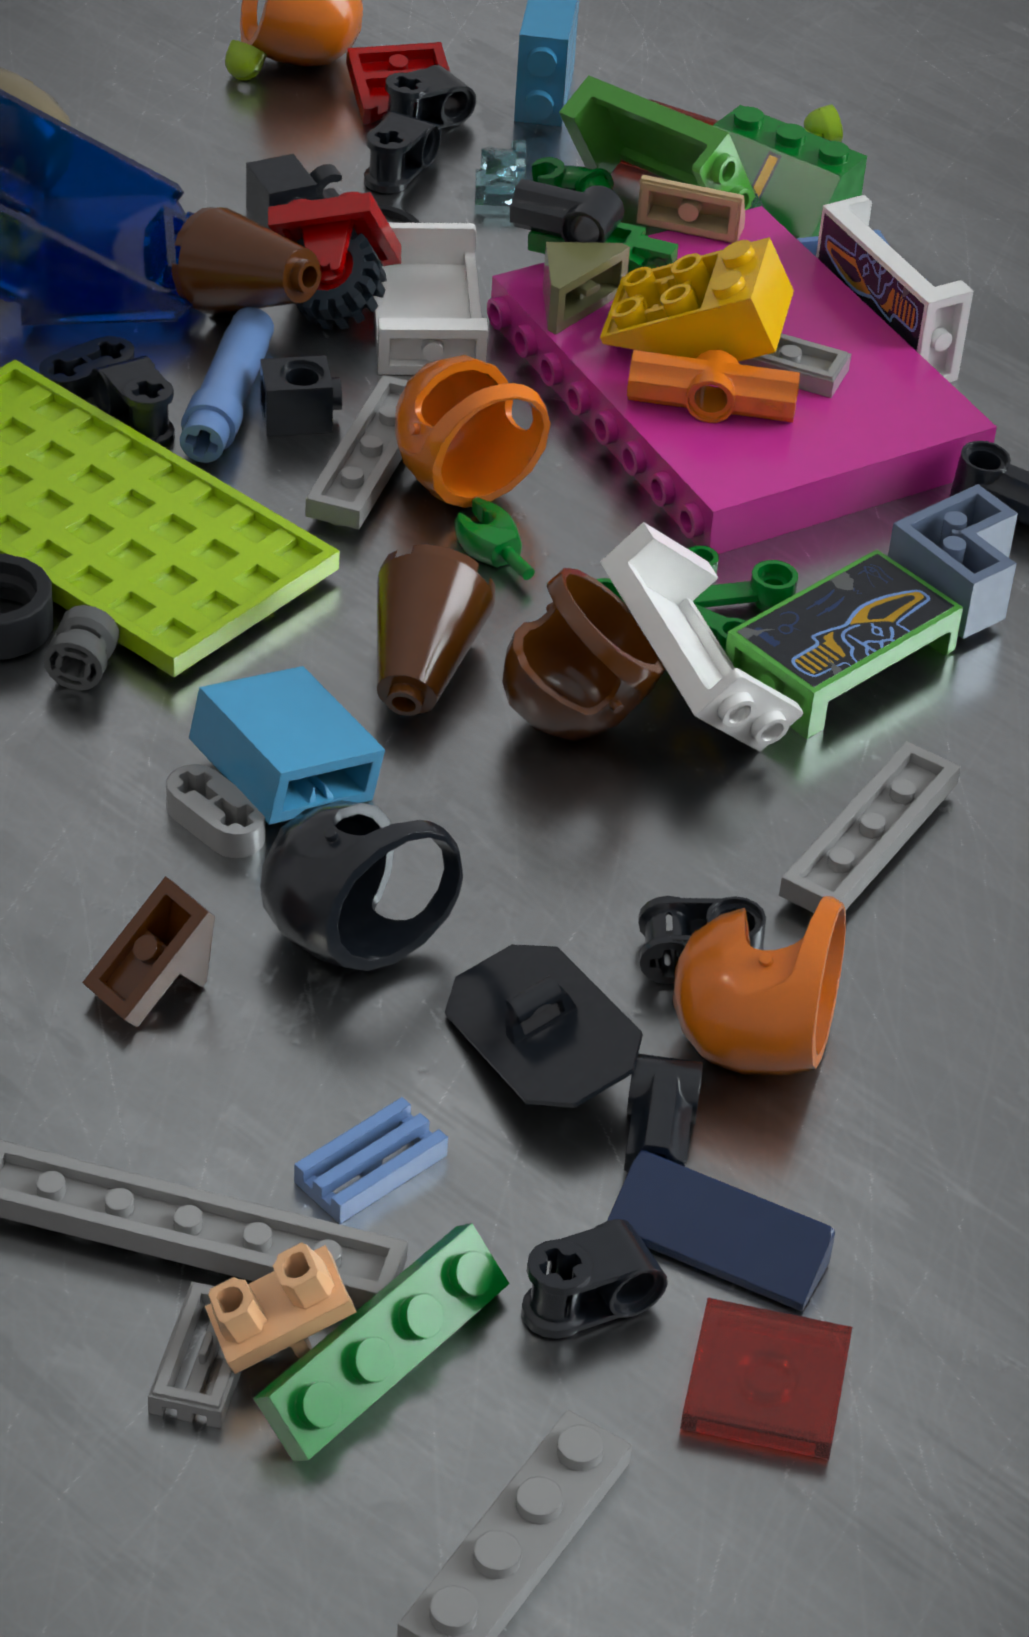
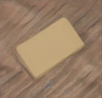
M642 175L636 223L734 243L739 240L745 226L744 195Z

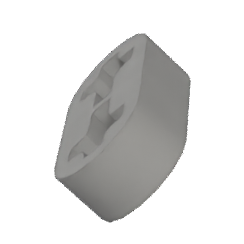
M199 764L184 765L176 768L169 774L166 780V807L168 814L213 851L225 857L243 858L255 854L263 847L265 841V817L235 784L218 771Z

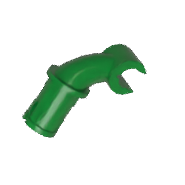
M544 157L532 164V178L535 182L584 192L587 188L594 185L605 186L613 190V178L605 169L564 165L560 159L554 157Z

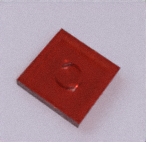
M707 1298L680 1429L829 1460L853 1327Z

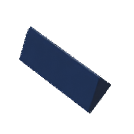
M643 1150L638 1153L633 1161L607 1221L615 1219L628 1221L650 1249L799 1311H803L830 1263L835 1230L827 1224Z

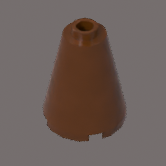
M224 207L202 208L186 220L177 234L175 246H181L179 264L172 263V278L177 294L189 308L206 314L237 312L245 307L259 309L303 303L314 295L321 280L320 264L317 256L311 250L231 209Z
M431 544L413 545L411 554L396 557L397 550L388 554L380 567L377 578V694L389 709L404 716L426 713L434 708L491 615L495 604V584L491 577L487 584L477 573L479 563L470 556L449 547Z

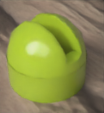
M231 40L225 55V66L228 72L236 79L249 81L259 74L267 54L247 43Z
M832 104L813 110L805 118L804 128L807 132L829 141L842 142L843 129L836 108Z

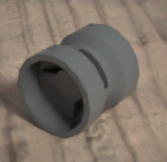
M75 606L65 612L56 630L57 636L52 639L44 656V667L49 676L58 684L68 689L80 691L93 688L101 680L107 667V659L111 657L119 640V628L115 620L105 611L93 606Z

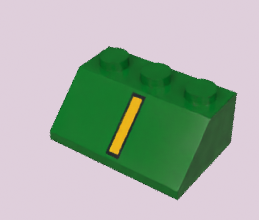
M739 105L713 125L729 132L756 196L749 209L762 206L796 239L819 236L823 205L862 195L867 156L849 149L842 142L829 141L807 132L800 125L782 122L765 115L758 108Z

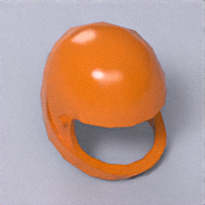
M242 0L240 14L241 42L260 49L267 54V58L274 61L303 67L329 65L347 52V48H352L361 32L362 0H266L259 25L257 23L258 0Z
M461 355L425 364L406 383L396 405L395 437L403 463L434 497L445 503L467 508L472 507V500L478 497L491 502L510 492L532 472L546 448L551 423L546 405L536 391L522 384L508 383L505 376L493 364ZM514 399L526 401L532 407L533 422L527 430L518 426L512 417Z
M824 896L809 922L804 937L795 944L777 950H760L751 947L745 908L721 914L691 935L676 966L673 1004L683 1034L704 1059L711 1064L748 1075H790L817 1068L828 1040L842 971L846 934V909L844 904L833 896Z

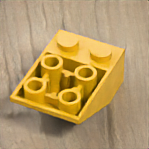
M770 237L753 242L748 240L736 241L720 251L701 256L697 253L688 254L672 264L653 269L640 267L623 276L600 339L604 345L697 358L701 353L708 350H722L730 353L738 362L775 353L794 290Z

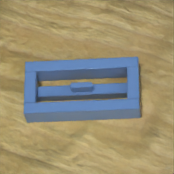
M401 1097L295 1163L294 1183L336 1222L341 1224L446 1157L448 1136L440 1129L433 1133L429 1131L430 1121L421 1113L412 1116L411 1104ZM411 1141L415 1143L410 1148L406 1149L399 1155L395 1156L394 1158L383 1164L384 1158L388 1157L389 1155L399 1150ZM358 1175L362 1177L339 1193L335 1194L333 1192Z

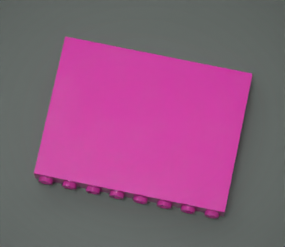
M762 206L745 210V226L738 241L748 240L753 242L770 237L794 290L782 334L851 354L849 371L832 398L798 389L793 422L731 414L727 419L718 423H707L692 416L688 409L684 407L628 400L627 386L634 349L604 345L600 339L613 301L555 335L547 329L543 295L544 263L492 276L491 299L487 302V314L493 328L499 330L515 347L518 355L529 362L540 374L543 382L547 386H551L568 405L570 411L578 416L595 434L598 442L601 445H605L621 462L625 471L633 476L651 495L654 503L662 507L678 524L682 533L697 546L710 547L718 554L953 483L963 446L973 441L994 443L997 426ZM671 230L648 235V237L678 244L677 260L692 253H697L701 256L720 251L732 244L730 242Z

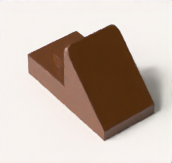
M165 876L82 983L121 1018L138 1027L179 974L204 987L208 977L215 916L174 881Z

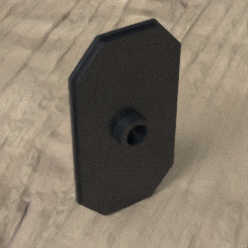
M512 944L455 977L445 1009V1015L526 1104L576 1108L634 1072L643 1037L642 1031L556 946Z

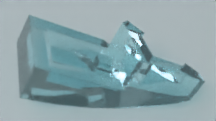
M518 139L512 141L511 149L487 147L481 150V168L476 169L475 205L510 206L516 185L521 179H526V140Z

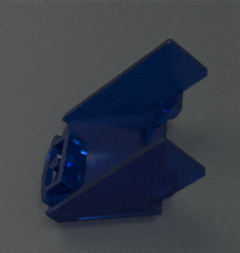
M0 89V298L4 301L16 302L21 305V326L177 322L191 310L192 303L177 294L172 278V263L179 264L181 246H175L177 234L186 220L194 213H185L178 200L184 194L180 185ZM14 208V209L18 210L19 213H17V212H15V211H13V210H11V209Z

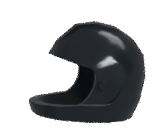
M341 800L305 809L281 827L262 865L260 888L263 908L279 931L292 944L321 961L342 967L369 971L397 963L427 942L450 916L458 900L463 881V869L457 843L440 825L425 820L391 824V820L378 806ZM432 838L442 850L444 863L441 881L434 896L425 909L414 918L393 920L379 915L375 908L383 896L392 872L394 850L408 841Z

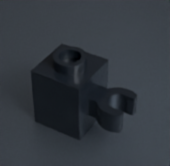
M294 153L247 162L246 207L258 224L270 229L268 226V207L288 204L296 199L312 201L338 197L339 194L334 188L325 190L324 188L330 183L342 181V175L332 164L318 166L309 174Z

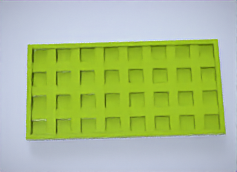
M16 359L0 367V554L26 558L42 567L52 582V601L69 610L75 606L87 605L105 611L115 620L119 628L118 642L169 675L176 677L339 569L340 551Z

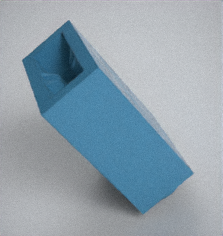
M579 0L527 1L519 34L515 122L562 127L563 120L559 111L567 103L574 72Z
M304 666L199 687L189 739L219 772L235 784L264 815L265 821L269 825L291 820L305 809L341 800L362 803L373 800L385 749Z

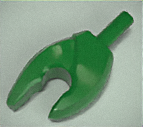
M478 497L472 500V512L482 524L472 522L469 517L460 512L454 521L456 537L462 549L474 560L494 567L509 564L524 580L531 579L534 576L535 570L520 556L522 543L515 521L498 505Z

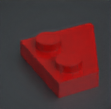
M441 42L347 48L346 65L363 124H371L380 120L387 112L389 94L385 90V81L389 75L425 69L432 65H440L450 72Z

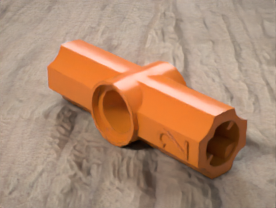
M634 350L631 358L627 396L628 400L687 408L692 416L707 423H718L727 419L731 414L793 422L800 372L741 365L734 356L722 350H708L701 353L697 358Z

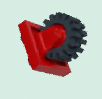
M345 192L338 197L312 201L296 199L288 204L268 207L269 228L311 250L318 258L321 271L319 286L308 301L295 304L308 322L315 326L319 322L323 329L332 330L333 322L335 321L341 330L349 328L348 318L354 317L358 324L364 321L366 318L361 312L364 308L369 309L372 313L377 309L379 305L373 296L383 298L386 290L381 283L387 281L386 273L382 266L401 264V244L371 192Z

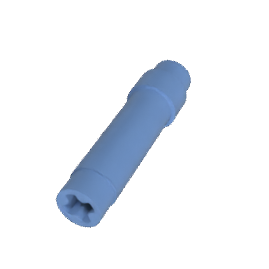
M245 307L235 313L224 333L200 389L192 395L181 420L180 446L183 452L195 461L208 463L217 460L222 455L223 450L228 448L235 439L243 420V407L260 369V359H264L274 332L272 319L261 309Z

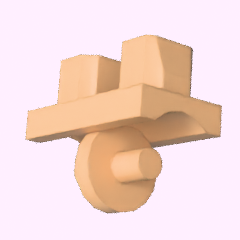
M301 1242L278 1254L277 1260L273 1264V1272L249 1284L246 1280L232 1277L210 1289V1304L206 1305L205 1308L226 1362L234 1374L288 1347L292 1348L298 1358L303 1357L312 1349L309 1336L357 1312L343 1284L333 1256L326 1245L313 1251L308 1245Z

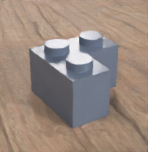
M977 484L893 523L888 557L963 607L958 636L962 639L1006 618L1017 564L1009 558L1018 513Z

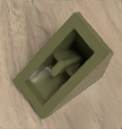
M546 242L543 295L548 331L556 335L614 300L621 278L628 273L629 246L623 243Z

